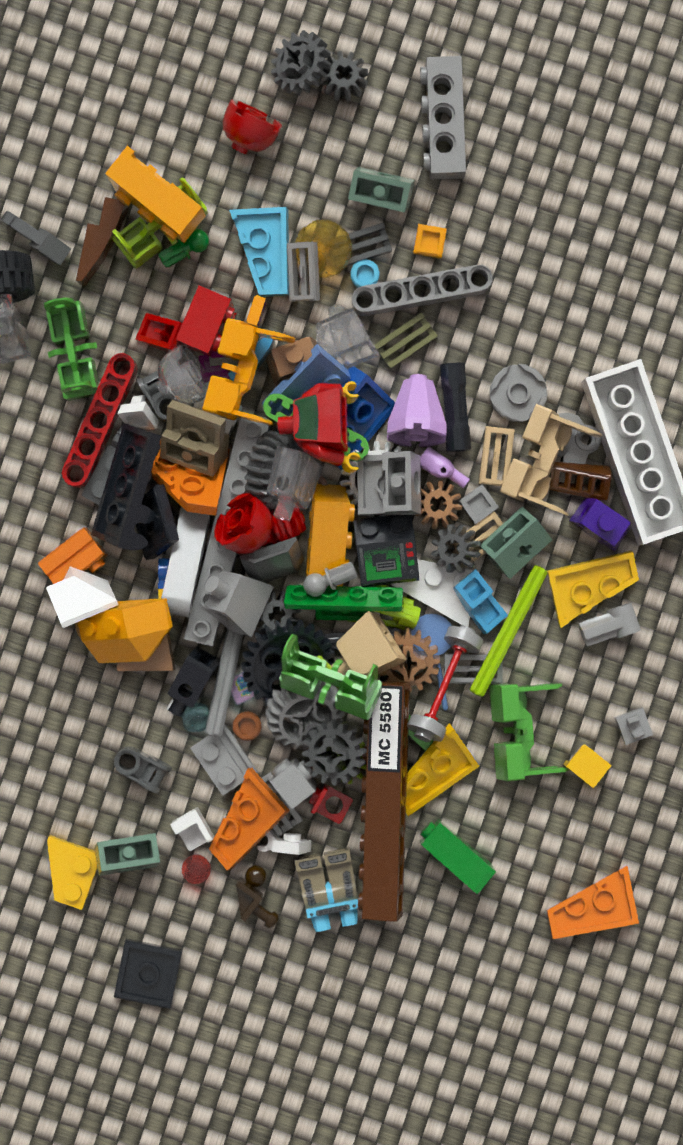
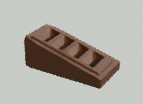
M566 462L554 463L550 472V478L552 479L549 490L608 501L611 483L610 466ZM560 471L566 472L564 483L559 482ZM572 474L577 475L576 483H571ZM584 476L589 477L588 484H583ZM596 479L601 480L600 485H595Z

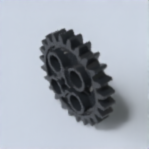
M287 619L286 625L282 627L277 620L275 621V629L271 630L270 627L265 625L266 634L254 633L257 640L256 643L247 642L250 651L242 653L246 661L241 663V667L244 671L242 674L244 682H248L246 684L248 691H254L253 694L256 700L263 697L264 705L267 706L268 699L273 698V690L281 691L280 684L275 685L272 683L279 679L282 672L283 652L281 644L286 643L291 634L298 636V645H306L303 650H300L301 652L315 657L322 656L330 665L335 662L333 657L336 655L333 648H330L331 642L329 638H324L325 636L321 629L315 632V627L312 623L305 628L301 619L297 622L296 626H293L291 620ZM277 653L275 658L265 659L268 654Z

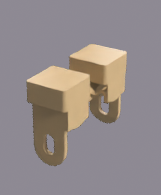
M536 404L523 438L530 443L540 446V450L536 452L530 449L528 455L535 458L533 466L515 458L513 459L500 492L524 502L526 499L569 516L560 507L543 501L550 488L552 478L549 477L559 450L563 451L564 447L568 444L572 435V428L593 437H602L603 434L559 417V414L555 411Z

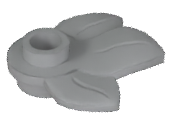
M559 413V417L599 432L591 425H584L578 415ZM572 428V435L568 444L564 447L563 451L559 450L557 456L563 457V462L585 464L588 454L596 451L600 446L601 437L589 435L591 443L584 445L581 442V436L586 433Z

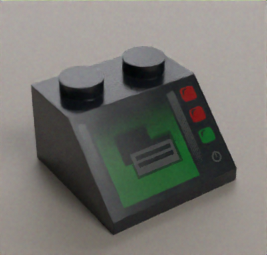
M389 515L353 521L361 587L419 581L412 515Z

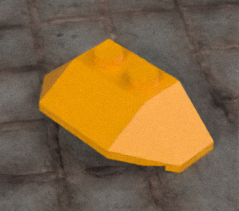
M167 598L117 601L118 606L75 623L78 636L98 663L147 661L173 627Z

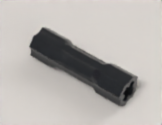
M465 363L440 364L441 388L443 390L445 421L447 424L446 452L471 450V437L467 415Z

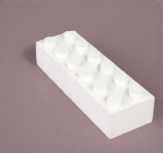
M639 359L585 378L581 384L597 430L603 434L601 441L628 519L631 522L637 545H644L682 532L683 478L642 360Z

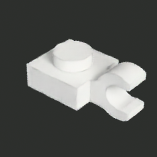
M272 829L265 835L268 838V844L257 846V849L262 852L272 850V852L296 855L311 852V840L301 839V834L284 833L283 838H280Z

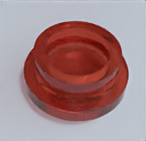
M198 854L186 858L182 865L183 877L192 884L203 883L208 879L211 872L209 861L204 856Z

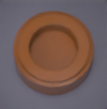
M241 712L233 721V732L241 740H253L261 732V719L254 712Z

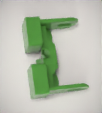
M58 298L45 302L44 309L47 314L51 339L56 345L63 343L66 345V348L49 351L48 356L52 358L57 355L67 354L70 361L57 365L63 398L71 401L94 396L99 386L95 361L92 358L78 360L77 352L86 349H96L97 343H84L75 346L74 342L90 337L84 305L81 301H75L73 298Z
M291 634L287 640L282 654V672L279 677L281 688L306 698L314 699L323 681L325 685L320 692L318 703L324 705L327 692L334 685L339 687L335 696V708L365 720L370 719L382 692V682L378 680V666L376 664L372 665L368 676L353 670H348L346 675H342V673L338 672L339 667L343 663L342 660L337 659L333 664L332 670L328 669L325 660L299 651L297 635Z
M562 683L518 686L517 684L490 685L492 721L514 722V727L503 728L504 733L514 734L515 742L494 743L497 779L517 781L525 780V776L569 771L568 768L559 766L530 768V749L534 745L532 715L526 710L527 699L525 692L558 689L562 687Z

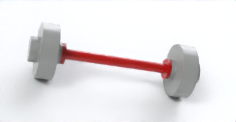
M467 626L448 627L444 640L453 646L452 649L455 652L429 714L425 713L424 716L412 714L407 724L408 729L415 733L414 736L422 741L431 742L433 740L441 742L447 729L437 722L436 714L461 654H466V652L477 654L483 644V639L476 634V631Z

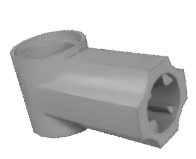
M632 603L607 610L606 614L578 623L582 638L587 647L614 637L621 638L641 630Z

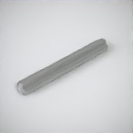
M229 629L226 631L205 729L207 735L221 737L243 639V635L231 632Z

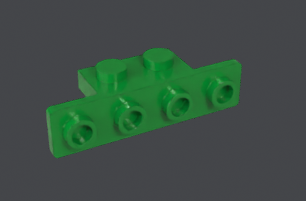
M288 585L286 587L284 608L316 610V620L358 621L368 611L375 613L374 611H402L403 588L336 586V590H332L331 586H327L323 594L313 597L306 593L303 585Z

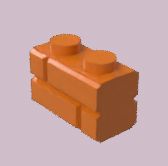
M83 527L39 561L38 565L51 582L55 584L64 580L70 566L84 572L89 570L93 574L105 565L103 559L108 555L94 536L91 535V532Z

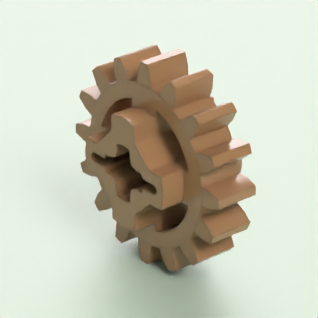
M406 628L405 635L402 636L396 630L394 631V640L398 646L403 644L400 648L402 653L407 657V651L410 652L412 660L410 670H408V664L405 661L380 673V676L388 675L386 681L410 682V692L414 685L419 690H423V681L431 684L433 682L431 674L438 675L439 668L435 664L440 663V656L434 655L438 652V646H429L431 637L427 636L422 639L421 630H418L415 635H411L410 629ZM413 644L421 647L424 651H419ZM420 669H425L419 675L414 676ZM394 670H398L403 676L397 674Z

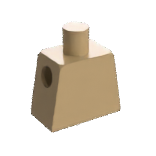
M370 611L365 613L336 643L338 650L343 656L340 658L343 663L338 669V672L342 673V675H346L348 670H353L368 676L373 664L378 666V674L407 660L380 615Z

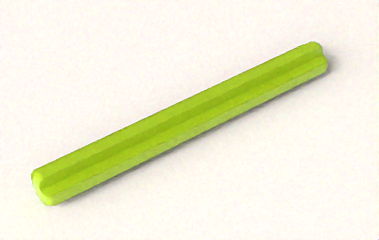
M536 565L532 568L470 687V691L479 697L485 695L547 576V571L544 568Z

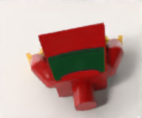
M349 381L342 387L341 384L317 383L302 394L300 398L293 401V416L278 417L277 426L279 434H293L294 441L302 448L303 452L322 462L336 466L342 464L343 470L347 473L357 471L359 468L351 466L349 459L358 461L361 459L360 455L356 452H352L347 456L344 455V452L348 451L347 404L354 403L359 397L358 394L353 395L348 391L355 390L357 384Z

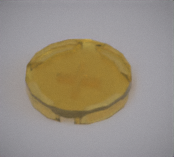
M317 219L299 231L295 243L317 242L319 278L335 276L347 266L351 258L352 243L349 234L340 224L331 220ZM296 248L297 261L300 264L299 248Z

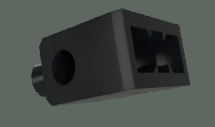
M196 646L187 656L167 693L173 697L167 710L176 716L182 717L187 707L193 708L217 670L220 659Z

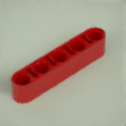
M118 353L110 359L63 466L62 477L72 487L82 488L87 485L119 415L117 413L120 405L124 404L137 375V364L128 354ZM121 361L130 362V370L125 375L116 373V366ZM110 387H116L119 391L118 398L112 402L106 401L104 397L105 391ZM97 414H105L107 416L106 425L103 428H95L93 425L94 417ZM87 440L95 442L96 448L91 455H84L81 450L82 444ZM74 467H82L84 470L82 480L73 482L70 478V471Z

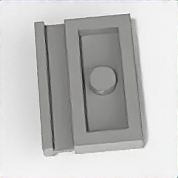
M224 724L221 737L208 735L190 748L222 796L243 783L245 779L243 777L247 768H253L258 772L226 724Z

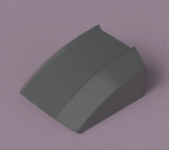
M296 537L240 556L248 577L264 583L293 573L298 575L305 561Z

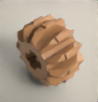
M443 480L438 481L437 490H434L433 484L429 481L426 483L429 493L421 489V497L424 498V500H421V514L425 513L426 515L421 524L426 525L429 519H433L432 529L436 530L438 520H441L442 526L447 528L449 523L446 516L453 521H457V515L451 512V510H462V505L453 504V501L460 499L461 495L459 493L453 496L449 495L454 488L452 484L445 491L442 490ZM442 498L444 500L442 506H445L444 511L440 509L436 512L432 511L430 507L433 504H430V500Z

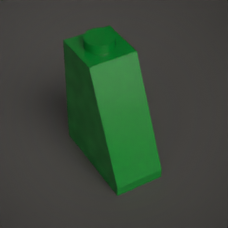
M439 819L435 824L430 821L421 831L420 835L423 837L420 840L421 845L476 894L482 890L496 873L493 865Z

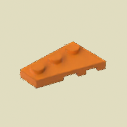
M247 768L243 777L245 779L232 800L233 804L226 818H223L209 847L211 853L227 871L232 870L290 811L253 768Z
M628 866L619 869L546 910L552 939L639 924Z

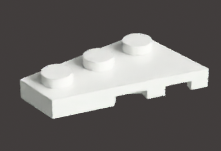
M417 559L419 581L390 584L396 588H403V592L459 624L468 627L470 616L457 597L453 587L473 570L465 569L464 573H458L455 569L453 573L446 572V565L438 567L435 562Z

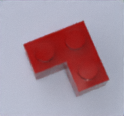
M198 285L176 337L177 343L211 357L213 351L218 352L221 334H223L227 318L236 319L237 316L232 299Z

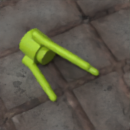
M379 585V586H376V587H388V586H387V585ZM403 596L402 611L374 612L392 617V620L382 619L386 626L402 630L407 627L414 630L419 620L421 608L413 606V599Z

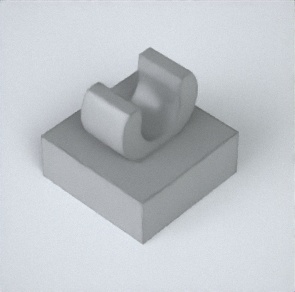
M642 707L614 717L625 745L653 735Z

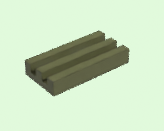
M421 312L380 340L374 347L391 370L432 342L438 335L433 331L432 326ZM417 323H421L422 326L384 351L383 347ZM425 331L428 333L429 336L394 360H390V355Z

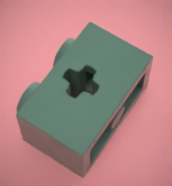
M358 167L353 172L348 199L405 213L409 209L415 180Z
M521 507L480 545V548L492 563L511 579L548 545L552 538L540 522L526 509Z
M156 833L101 841L95 845L99 876L157 867L160 863Z

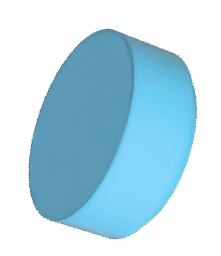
M363 259L353 265L351 281L357 288L378 282L379 268L373 261Z

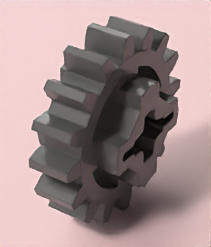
M302 30L300 36L293 32L289 42L285 39L282 40L284 46L282 49H275L278 57L271 59V63L276 66L271 70V74L276 77L274 82L289 94L293 92L300 96L302 90L307 94L310 93L311 85L319 87L318 79L320 77H327L324 68L331 66V63L326 60L331 55V52L326 49L328 44L314 32L308 34L305 30Z
M336 720L329 721L328 725L326 722H322L317 725L318 729L314 728L308 732L311 738L303 742L309 747L308 750L302 752L303 756L310 759L305 766H313L315 770L312 776L315 777L321 774L322 783H326L331 779L333 785L341 783V780L345 784L352 780L351 776L359 775L360 770L358 767H362L366 763L365 760L360 758V756L367 753V749L360 748L359 745L364 741V738L356 739L354 735L357 729L347 730L348 722H343L339 726ZM326 735V738L323 739V745L319 746L320 740ZM351 759L348 767L343 770V767L346 766L345 761Z

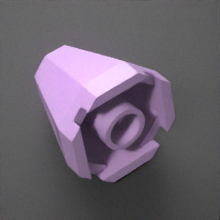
M410 375L409 379L403 381L389 417L387 441L401 446H411L410 441H420L419 447L445 443L447 424L433 381L427 379L426 375Z

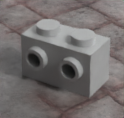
M286 758L272 771L273 777L270 783L293 810L316 791L317 783L312 778L313 770L311 767L305 766L307 763L305 760L299 762L297 758H294L290 762Z

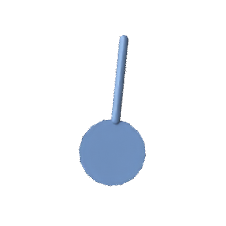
M426 614L419 618L415 629L411 630V635H415L418 630H421L422 639L430 636L431 643L429 646L437 645L438 652L434 655L439 656L451 647L444 640V636L448 627L452 625L445 617L439 614ZM413 644L419 651H424L421 647ZM439 663L435 665L439 668L437 680L438 686L440 688L441 683L443 681V675L441 670V664ZM446 693L441 702L443 710L448 709Z

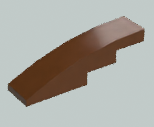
M105 197L100 224H87L76 277L79 285L86 286L104 262L114 244V234L112 231L116 229L120 232L130 205L126 206L118 199Z

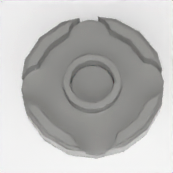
M526 364L510 365L503 368L494 377L490 386V401L493 409L502 418L511 422L529 420L535 405L544 406L547 400V387L543 376L536 369Z

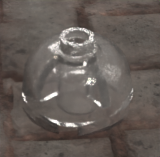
M183 344L171 349L158 364L157 373L159 381L157 382V387L164 397L169 396L172 400L183 404H194L205 399L209 381L204 383L202 374L206 373L202 364L188 347L183 349Z

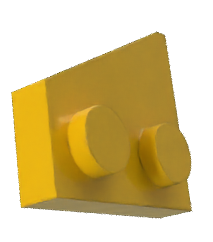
M50 835L47 839L54 901L82 910L98 868L95 851Z

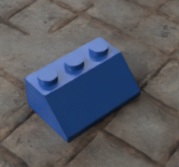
M347 362L344 367L348 369L351 379L341 386L344 387L347 382L353 381L357 384L355 390L348 392L353 395H359L354 403L347 404V428L362 435L369 442L390 416L395 401L367 374ZM357 440L355 444L348 442L351 453L355 449L361 452V441ZM342 464L340 466H336L342 471Z

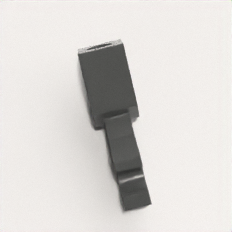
M6 211L0 220L13 228L18 234L29 239L31 247L57 265H61L71 251L69 246L42 228L39 230L35 229L9 211Z

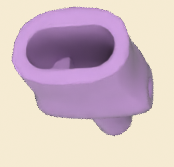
M430 446L427 447L420 457V467L434 477L449 478L462 488L470 480L456 470L449 459L439 454Z

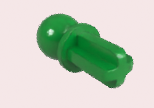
M195 229L185 243L177 239L178 242L161 251L158 255L162 264L168 268L186 257L188 260L191 259L189 254L191 251L196 253L205 251L209 246V236L205 231Z

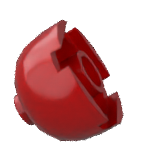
M233 99L230 100L223 118L225 135L233 142L231 147L243 154H247L248 150L260 152L269 148L278 137L282 124L275 119L271 124L266 121L268 114L241 101H238L236 105Z
M249 493L240 494L227 504L230 510L226 515L221 513L217 519L214 537L216 541L230 551L238 554L252 553L268 543L273 526L272 515L268 507L260 499Z

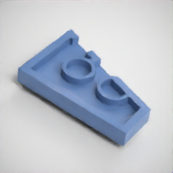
M316 344L311 350L312 356L306 362L300 361L295 367L296 373L289 380H282L269 395L278 393L295 400L317 383L342 385L351 377L347 368ZM278 400L277 403H270L269 406L272 408L271 414L276 415L277 412H282L290 416L293 412V406L288 411L282 407L281 400Z

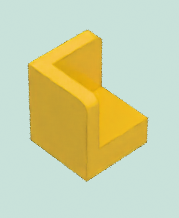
M585 744L578 749L570 761L566 760L563 763L564 766L592 788L597 785L612 766Z

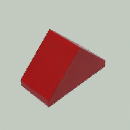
M146 313L135 339L177 357L181 345L177 343L176 337L182 323Z

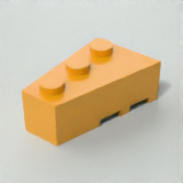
M127 145L105 173L116 191L114 196L126 206H129L130 203L139 209L137 213L147 222L152 223L154 220L161 225L160 231L174 241L177 237L185 243L206 215L203 208L174 183L170 184L156 173L157 169L151 164L146 166L134 155L135 151Z
M311 483L312 508L309 511L310 532L307 543L306 577L312 573H318L323 576L325 575V568L330 570L349 562V559H345L346 549H351L352 532H348V522L354 521L355 506L350 504L347 490L344 486L331 484L325 486Z

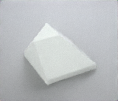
M71 566L64 580L46 587L62 628L118 606L108 580Z

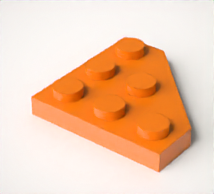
M228 449V457L213 477L160 458L159 450L151 470L152 478L159 485L164 484L166 492L187 512L216 516L230 449Z

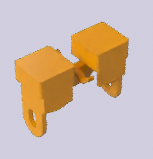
M227 318L218 354L238 361V367L225 362L221 366L223 369L236 373L234 381L211 376L202 410L235 421L236 418L272 425L273 422L268 419L239 411L242 396L251 389L257 369L256 345L259 337L287 343H294L296 338L283 333L260 329L244 321Z

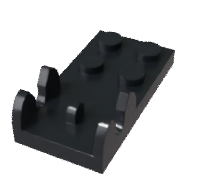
M123 423L91 535L118 548L127 550H141L148 545L149 542L143 535L136 533L134 527L137 523L147 524L156 519L155 513L149 507L143 505L142 500L146 487L152 477L151 470L155 457L160 450L161 435Z

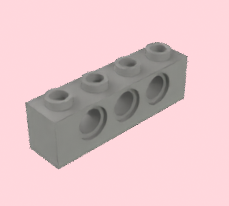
M462 56L427 57L425 67H420L421 85H426V96H421L422 114L427 113L428 123L422 126L423 142H428L429 153H424L423 156L424 171H429L430 180L463 179L466 174ZM438 84H444L448 87L449 92L445 95H439L435 92L434 87ZM438 113H446L450 117V121L446 124H440L436 121L435 116ZM445 141L450 144L452 149L447 153H441L437 150L436 144Z

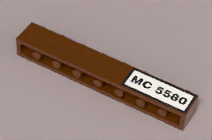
M381 681L382 692L370 719H364L363 724L364 734L367 735V746H364V749H367V753L362 755V759L366 761L367 768L366 776L364 775L362 778V793H366L365 805H362L361 822L365 823V834H362L360 838V851L364 852V863H361L359 868V880L363 881V892H360L358 897V909L362 910V919L397 922L403 916L409 733L407 724L409 722L410 682Z

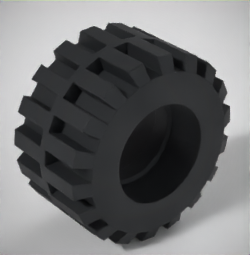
M0 250V305L19 302L35 294L31 256L18 251Z

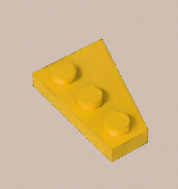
M626 551L547 571L559 627H564L572 619L585 614L598 603L611 598L639 580L633 551Z
M450 723L446 727L447 731L441 742L434 741L407 773L406 814L408 817L479 767Z

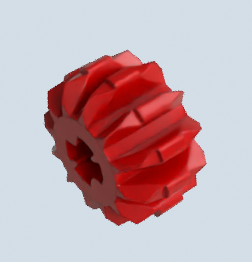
M287 504L283 508L270 510L273 526L271 537L267 544H276L288 540L306 530L303 512L297 504Z

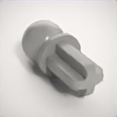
M348 562L330 570L325 568V575L323 576L318 573L308 575L304 580L303 586L307 594L317 597L326 591L327 586H331L332 590H336L337 585L355 579L357 573L354 565Z

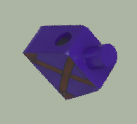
M585 497L569 520V522L613 552H615L631 528L629 520L594 498Z

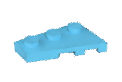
M273 207L230 210L258 294L261 297L289 296L287 243H289L288 208Z

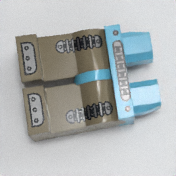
M350 847L324 852L329 878L327 882L321 853L298 857L294 860L307 918H311L316 932L331 929L329 914L340 912L342 927L357 924L358 895Z

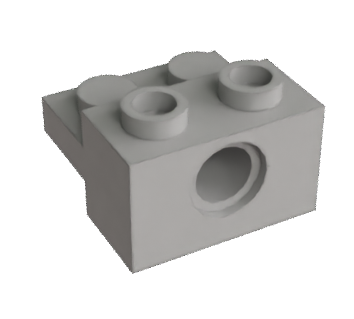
M412 451L385 452L382 455H367L365 459L357 462V467L359 468L357 470L358 515L390 514L396 516L421 514L420 455Z

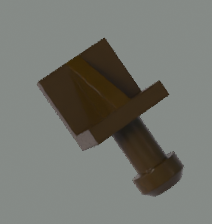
M253 865L247 869L245 880L240 877L235 885L237 887L241 919L246 922L252 913L265 922L264 926L270 929L279 920V914L275 911L271 913L259 904L264 894L255 887H260L265 883L267 874L263 867Z

